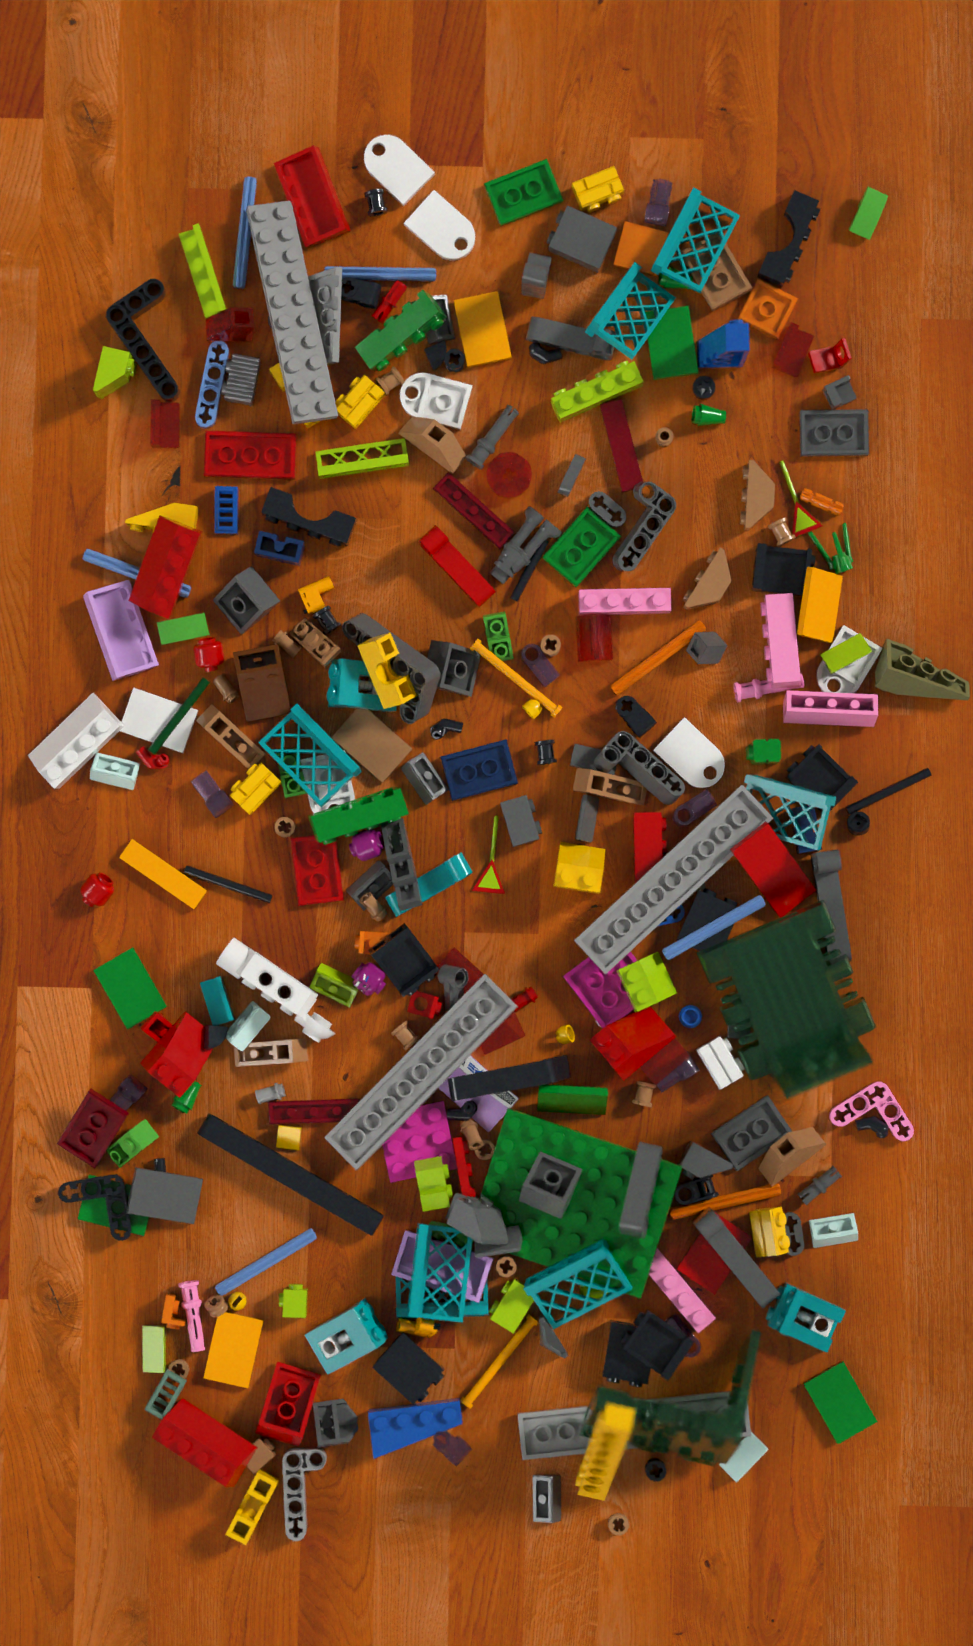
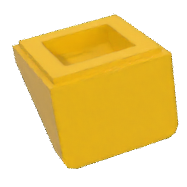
M278 1125L276 1148L299 1150L302 1127Z

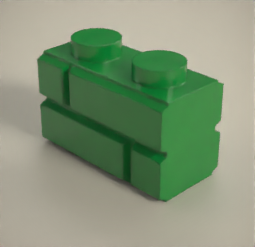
M765 739L753 740L750 745L746 746V760H750L752 765H763L764 763L765 765H776L781 760V741L779 739H768L767 741Z

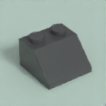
M252 566L236 575L213 599L241 635L265 617L280 602Z
M431 640L427 658L435 663L440 670L437 689L472 697L481 655L475 650L471 651L469 648L460 645Z
M692 1141L688 1143L677 1164L683 1166L681 1173L692 1179L695 1175L701 1178L732 1169L733 1164Z
M540 1151L522 1186L519 1201L562 1219L582 1169Z
M471 1196L456 1199L447 1224L480 1244L507 1245L509 1241L501 1209L494 1206L492 1200L486 1197L476 1199Z

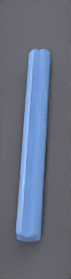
M254 177L244 178L233 287L237 289H244L246 284L251 238L246 208L247 206L254 205L257 183Z
M326 266L325 269H324V271H326V270H328V269H331V268H334V267H333V266ZM342 267V278L351 277L358 280L435 281L436 269Z
M86 549L83 555V560L133 579L137 578L140 567L90 549ZM183 584L180 596L187 598L191 587Z
M758 895L662 950L667 960L674 958L766 905L762 896Z
M312 1228L308 1229L215 1286L217 1293L222 1296L313 1242L317 1238Z

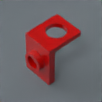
M842 338L833 347L808 352L814 373L841 369L852 359L845 338ZM841 347L844 350V358L841 356Z
M416 991L411 995L407 1012L434 1019V1015L439 1016L442 1002H438V996ZM418 997H423L428 1002L427 1008L423 1011L417 1010L414 1006V1002Z

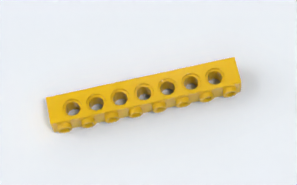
M607 1403L605 1410L599 1412L598 1420H596L595 1428L577 1473L575 1486L579 1487L578 1495L605 1501L631 1432L634 1409Z

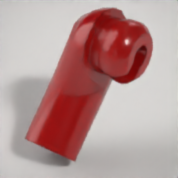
M145 746L136 752L149 769H164L169 764V757L166 754L151 755Z

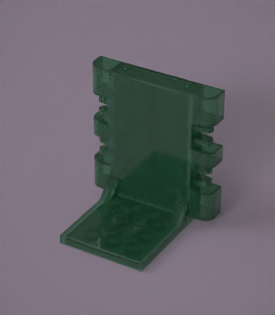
M820 900L696 953L709 983H715L731 976V978L718 983L715 987L717 990H724L734 985L737 990L721 998L722 1004L731 1003L721 1006L719 1009L727 1026L737 1024L733 1027L734 1032H741L749 1027H752L754 1031L738 1040L740 1045L753 1043L737 1049L749 1080H755L772 1074L786 1099L873 1063L869 1052L858 1039V1036L876 1028L866 1000L862 996L843 1004L856 998L858 993L857 991H850L839 996L837 991L853 983L851 978H846L854 973L846 954L835 958L841 954L840 949H833L822 954L820 948L833 944L836 941L834 936L817 941L836 931L824 900Z
M751 1330L738 1350L735 1369H733L731 1377V1391H729L727 1398L728 1407L721 1413L711 1411L701 1413L676 1407V1403L663 1400L653 1402L631 1397L628 1392L597 1386L584 1412L579 1436L591 1438L599 1412L604 1411L608 1403L635 1410L627 1442H632V1446L638 1447L639 1450L652 1453H668V1451L677 1453V1456L684 1458V1460L713 1467L717 1462L727 1464L740 1446L761 1332Z

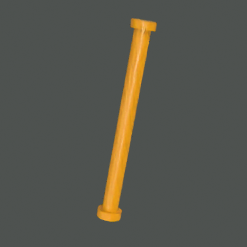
M477 639L469 648L471 651L475 650L526 693L539 701L542 706L551 712L553 718L560 712L562 706L554 704L481 644L480 639Z
M528 1314L526 1316L527 1320L483 1376L467 1396L460 1399L465 1406L470 1409L473 1407L472 1403L520 1342L534 1325L537 1326L539 1324V1321L532 1315Z

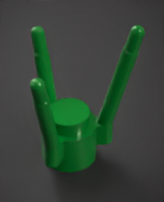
M846 523L842 524L846 553L842 552L836 532L832 533L838 553L832 556L833 561L813 532H808L812 541L828 563L829 569H834L836 574L853 568L852 562L854 561L851 556Z

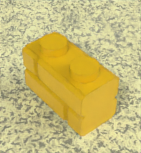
M614 166L572 183V190L581 211L587 210L588 213L598 210L600 204L607 201L609 204L621 200V196L624 195V188Z
M365 375L361 379L356 377L349 386L351 388L346 396L342 394L335 402L338 415L354 429L358 428L385 396V392Z
M255 763L246 772L248 777L243 782L238 780L230 789L232 791L230 796L249 815L282 783L262 763L259 766Z
M782 1207L761 1208L749 1211L756 1257L777 1256L788 1253L790 1240L786 1235V1215L783 1213Z

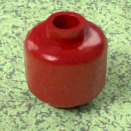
M215 637L197 640L198 643L193 647L196 665L199 668H204L205 672L218 670V666L225 661L222 643L216 640Z
M101 872L91 874L80 889L83 902L90 907L94 905L104 906L114 893V882L112 879Z

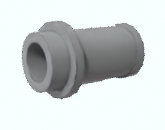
M274 1083V1086L255 1090L258 1104L274 1099L282 1100V1097L286 1096L282 1083Z

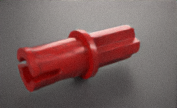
M398 280L395 281L386 296H382V302L371 316L376 320L382 312L378 322L384 324L393 308H397L396 304L406 291V285Z

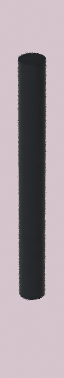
M925 768L846 806V810L851 815L932 776L929 768Z
M186 865L184 870L186 875L267 903L271 902L273 896L272 894Z

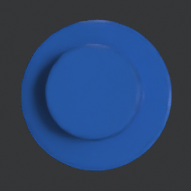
M687 1005L681 1009L679 1020L683 1026L694 1028L700 1024L702 1014L696 1006Z

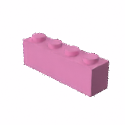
M671 588L579 590V615L667 614L671 612Z
M793 593L765 595L764 602L760 603L761 616H765L766 624L762 625L763 638H767L768 646H764L765 660H769L770 668H766L767 682H771L772 689L799 687L801 678Z
M787 690L783 701V723L874 727L878 717V695Z
M657 1248L649 1275L698 1333L701 1332L716 1318Z

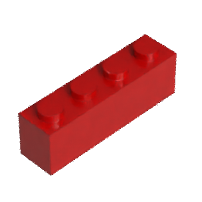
M662 812L633 813L634 884L662 859V854H666V840H662V831H666V817H662Z

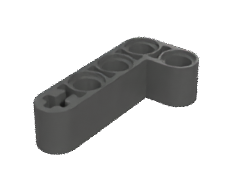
M529 253L528 262L525 263L521 295L544 299L552 257Z
M531 317L526 336V340L529 342H537L540 345L560 348L561 350L603 360H612L615 348L596 334L593 337L586 334V328L540 317ZM603 329L610 335H616L615 331Z
M639 482L634 486V497L647 508L613 556V565L617 570L632 571L637 567L676 509L675 499L652 482ZM644 486H648L650 490L647 498L642 496V488ZM662 499H665L668 503L665 511H662L659 506ZM649 518H653L655 521V526L651 530L647 527V520ZM637 536L642 539V545L638 549L634 546V539ZM623 557H627L626 561L629 562L628 565H623Z
M618 732L594 759L595 768L604 773H609L617 764H620L663 804L672 805L685 791L683 781L628 732Z
M643 1142L638 1144L620 1220L621 1234L643 1239L646 1236L649 1222L648 1213L662 1157V1146Z

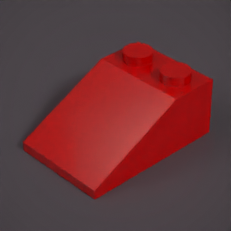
M649 1006L606 1025L590 1041L624 1081L676 1038V1035Z
M186 1011L140 1062L149 1074L179 1098L196 1080L213 1048L204 1049L205 1026Z
M277 1361L255 1433L299 1447L321 1375Z

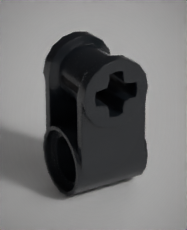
M344 277L342 278L341 300L358 304L365 308L376 309L382 286L371 281ZM346 285L351 286L348 294L344 293Z
M623 696L616 702L617 713L624 719L637 737L641 738L657 724L654 718L633 697ZM622 701L631 702L630 712L628 710L624 712L621 710L623 707Z
M713 1174L701 1178L696 1177L693 1180L678 1184L673 1196L675 1201L688 1205L719 1196L711 1179ZM682 1188H687L690 1191V1196L686 1200H680L678 1197L679 1190Z

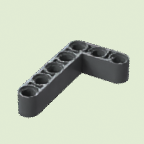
M364 613L354 616L342 625L344 635L357 646L372 637L390 633L389 630ZM391 632L399 652L398 655L390 659L391 668L399 676H409L417 695L401 704L400 707L402 720L412 724L429 714L440 679V670L435 663Z
M839 850L811 854L828 965L851 962V949L838 871L842 870Z
M710 1207L692 1220L693 1224L762 1309L780 1295L778 1290Z

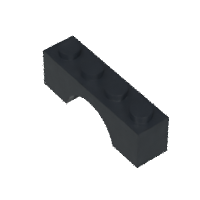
M794 190L784 213L793 229L792 242L783 250L767 252L758 273V278L781 288L784 282H790L794 270L790 269L793 261L798 263L803 251L799 248L802 240L807 242L812 230L808 228L810 221H816L820 212V208L817 207L819 200Z
M270 487L261 511L262 515L266 516L265 520L278 524V521L287 524L286 528L299 532L302 529L308 532V536L318 540L324 537L329 539V544L340 548L342 544L348 546L357 522L355 517L336 510L322 520L313 521L305 519L295 510L292 494Z

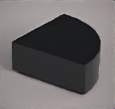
M445 340L424 349L433 371L438 369L444 362V357L447 353Z
M205 1026L204 1049L219 1046L226 1038L228 1027Z

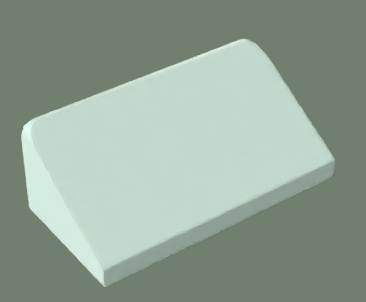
M97 752L90 769V779L134 790L140 763Z
M251 1001L228 1029L226 1039L237 1049L244 1051L269 1021L270 1015L254 1001Z
M854 1213L809 1220L814 1248L858 1241V1229Z
M751 1432V1436L744 1437L719 1465L735 1482H738L766 1453L768 1448Z

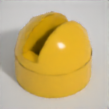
M531 699L522 705L523 709L533 720L542 711L541 704L535 699Z
M569 1024L557 1029L556 1035L558 1036L556 1039L559 1043L568 1044L574 1042V1031Z
M234 1292L229 1296L228 1305L231 1309L239 1311L246 1306L247 1299L243 1293ZM240 1296L242 1300L234 1307L232 1305L233 1302Z

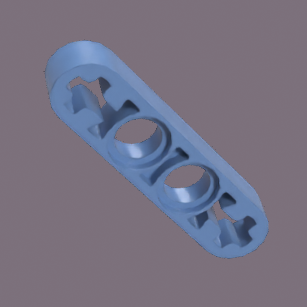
M214 341L208 348L195 413L197 424L204 429L211 428L217 419L226 364L229 358L228 346L223 341ZM218 346H221L222 350L225 351L224 354L219 356V362H223V365L210 363V360H216V354L213 352V349H217ZM211 368H218L221 371L218 379L213 380L208 377V372ZM207 390H214L216 392V399L214 401L208 402L204 399V393ZM202 404L208 407L215 406L214 410L209 408L208 414L212 419L207 420L206 424L199 418L200 415L203 416L206 410L205 407H201Z

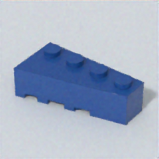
M730 320L729 324H724L698 340V368L743 367L750 351L749 323H743V320Z
M460 1398L369 1409L368 1418L373 1458L375 1459L461 1425L463 1420Z

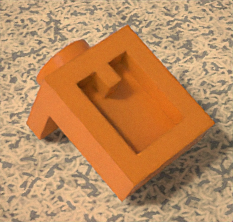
M360 931V935L355 936V949H359V954L371 955L368 950L385 938L388 933Z
M167 1293L161 1323H166L167 1328L180 1329V1326H185L186 1323L185 1319L173 1318V1314H178L180 1301L176 1300V1294Z

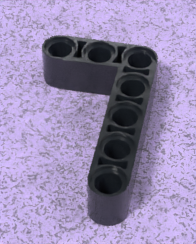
M150 279L107 309L106 317L160 397L166 402H174L180 395L177 383L134 323L135 319L165 298L166 291L162 282L158 279ZM153 286L160 287V293L156 296L149 294V290ZM134 299L142 301L141 306L137 309L130 307V303ZM115 312L123 313L120 321L115 322L112 320V315ZM129 330L136 332V336L132 340L124 338L125 333ZM140 349L149 350L146 358L141 359L137 357ZM152 368H161V374L158 377H152L150 375ZM168 385L175 387L174 393L170 396L163 394V389Z
M567 1055L532 1063L457 1076L447 1080L451 1101H458L558 1082L571 1078Z

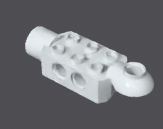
M236 938L230 941L216 962L218 966L237 979H240V977L244 978L242 983L252 990H255L257 987L263 991L261 996L271 1003L276 1000L282 1004L280 1009L291 1016L295 1013L297 1016L294 1021L304 1027L302 1032L319 1043L321 1039H327L336 1034L329 1029L332 1024L315 1012L312 1016L307 1014L317 1000V993ZM266 972L272 976V982L268 986L261 982V977ZM285 985L291 989V995L287 999L282 998L280 995V989Z

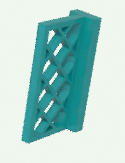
M693 187L651 272L657 275L662 273L701 293L740 215L702 196L701 191ZM703 203L709 206L712 214L701 217L698 209L699 205ZM726 215L733 220L730 225L721 227L718 217ZM714 218L717 229L706 232L703 221ZM699 222L702 233L691 236L688 228L689 225ZM719 233L722 241L721 244L711 246L708 236ZM704 237L707 248L696 251L693 240ZM689 241L692 252L681 255L679 244ZM709 252L712 259L711 263L701 265L698 255ZM694 256L698 267L687 270L683 259ZM679 260L683 271L674 273L667 269L669 263ZM699 271L702 278L700 285L690 281L688 274Z
M635 262L585 331L591 337L594 334L598 335L630 359L635 357L676 299V297L639 272L642 267ZM640 281L647 287V291H639L637 282ZM655 296H661L668 301L667 304L657 305ZM635 297L637 306H628L626 298ZM641 297H650L652 305H643ZM653 310L656 319H647L645 311ZM630 311H639L641 320H632ZM616 312H625L627 320L618 321ZM634 325H643L645 333L636 334ZM614 326L616 335H610L603 329ZM620 326H629L631 334L622 335ZM624 340H633L635 349L631 350L628 348Z
M296 704L290 709L291 712L258 743L322 808L353 777L356 778L362 771L334 740ZM290 720H293L298 725L297 734H285V725ZM273 737H281V749H270L266 743ZM285 738H297V750L284 749ZM301 738H311L313 740V750H300ZM316 744H317L322 750H316ZM275 753H281V759ZM284 753H297L296 765H286L284 763ZM300 753H313V764L300 765ZM316 753L327 754L329 756V766L316 765ZM332 760L337 764V766H332ZM300 769H312V781H302L299 778ZM316 769H328V781H315ZM332 769H341L346 774L341 781H331ZM306 785H312V791ZM315 785H328V794L320 800L315 795Z
M746 774L744 781L747 784L746 789L751 794L753 790L760 792L763 800L759 803L761 805L765 803L768 807L770 815L778 826L774 829V832L779 839L820 850L830 808L835 805L836 797L759 775ZM779 796L783 805L774 810L769 800ZM799 802L803 811L794 816L790 805ZM816 807L822 808L821 819L815 822L810 811ZM786 809L791 819L781 824L777 814ZM806 814L811 825L802 830L797 819ZM793 823L798 833L793 837H788L784 828ZM811 829H814L817 835L815 844L809 843L804 835Z
M417 1224L407 1307L408 1317L463 1322L473 1239L467 1237V1244L458 1249L451 1239L462 1232L453 1227ZM432 1230L442 1231L447 1238L437 1247L431 1241ZM446 1232H454V1233L449 1237ZM449 1241L457 1252L446 1260L438 1249ZM431 1244L434 1249L429 1253ZM464 1249H466L465 1256L462 1254ZM437 1251L444 1262L433 1270L428 1260ZM460 1254L465 1261L464 1267L456 1273L449 1264V1261ZM447 1264L454 1275L443 1283L436 1272ZM427 1268L431 1270V1273H429L428 1275ZM462 1272H463V1279H461L460 1276H459V1274H461ZM434 1274L442 1285L430 1293L425 1286L426 1280ZM457 1277L462 1287L457 1294L453 1295L446 1285ZM444 1287L452 1298L441 1306L433 1295ZM425 1291L429 1294L426 1298H424ZM461 1294L459 1303L456 1298ZM432 1298L439 1308L432 1314L422 1313L423 1303ZM453 1300L459 1306L458 1317L448 1316L443 1309ZM442 1311L444 1315H437V1313Z
M605 1239L526 1279L524 1291L528 1296H532L553 1329L632 1290V1285L608 1250L609 1245ZM606 1258L611 1265L610 1272L596 1268L597 1263ZM582 1270L592 1272L590 1282L578 1279V1272ZM595 1273L608 1277L606 1286L593 1283ZM610 1278L621 1280L624 1286L619 1289L608 1287ZM562 1280L573 1282L571 1291L558 1289V1282ZM575 1283L588 1287L586 1296L573 1293ZM595 1288L604 1291L603 1297L599 1299L589 1297L590 1289ZM543 1290L553 1292L551 1302L541 1299L538 1293ZM555 1294L568 1296L567 1306L554 1303ZM571 1298L585 1301L584 1306L580 1309L569 1307ZM555 1308L565 1311L564 1317L555 1321L551 1315V1309Z
M396 1276V1318L414 1319L415 1317L407 1316L408 1304H401V1294L407 1288L410 1289L411 1281L406 1283L402 1278ZM488 1280L483 1290L484 1301L478 1303L469 1300L470 1302H465L463 1317L489 1316ZM400 1281L405 1285L402 1289ZM437 1292L440 1295L437 1299V1302H439L442 1298L446 1302L448 1301V1299L444 1296L447 1292ZM424 1302L422 1313L432 1314L439 1307L435 1302ZM450 1302L443 1308L448 1316L458 1317L459 1306L456 1302ZM442 1311L437 1313V1315H444Z

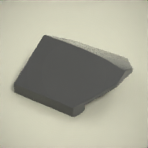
M542 1314L539 1316L540 1345L562 1358L568 1357L567 1351Z
M344 1399L313 1403L318 1447L349 1443L358 1431L357 1415L348 1406L347 1402Z

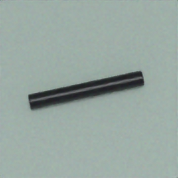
M545 540L532 555L530 563L526 565L510 599L518 602L549 541Z

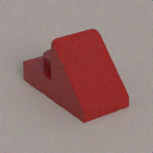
M155 1011L140 1029L159 1042L173 1024L163 1014Z

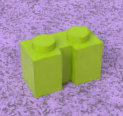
M442 1157L414 1161L423 1212L450 1207L449 1198H453L451 1184H446L445 1178H450L447 1164L443 1165Z
M515 1278L512 1282H506L501 1290V1293L504 1294L501 1301L495 1300L489 1310L492 1314L490 1319L513 1334L534 1301L532 1296H528L524 1291V1284Z

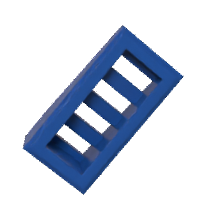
M215 486V534H238L239 489L236 486ZM220 494H233V498H220ZM220 503L233 504V508L220 507ZM220 513H233V517H220ZM220 522H233V526H220Z

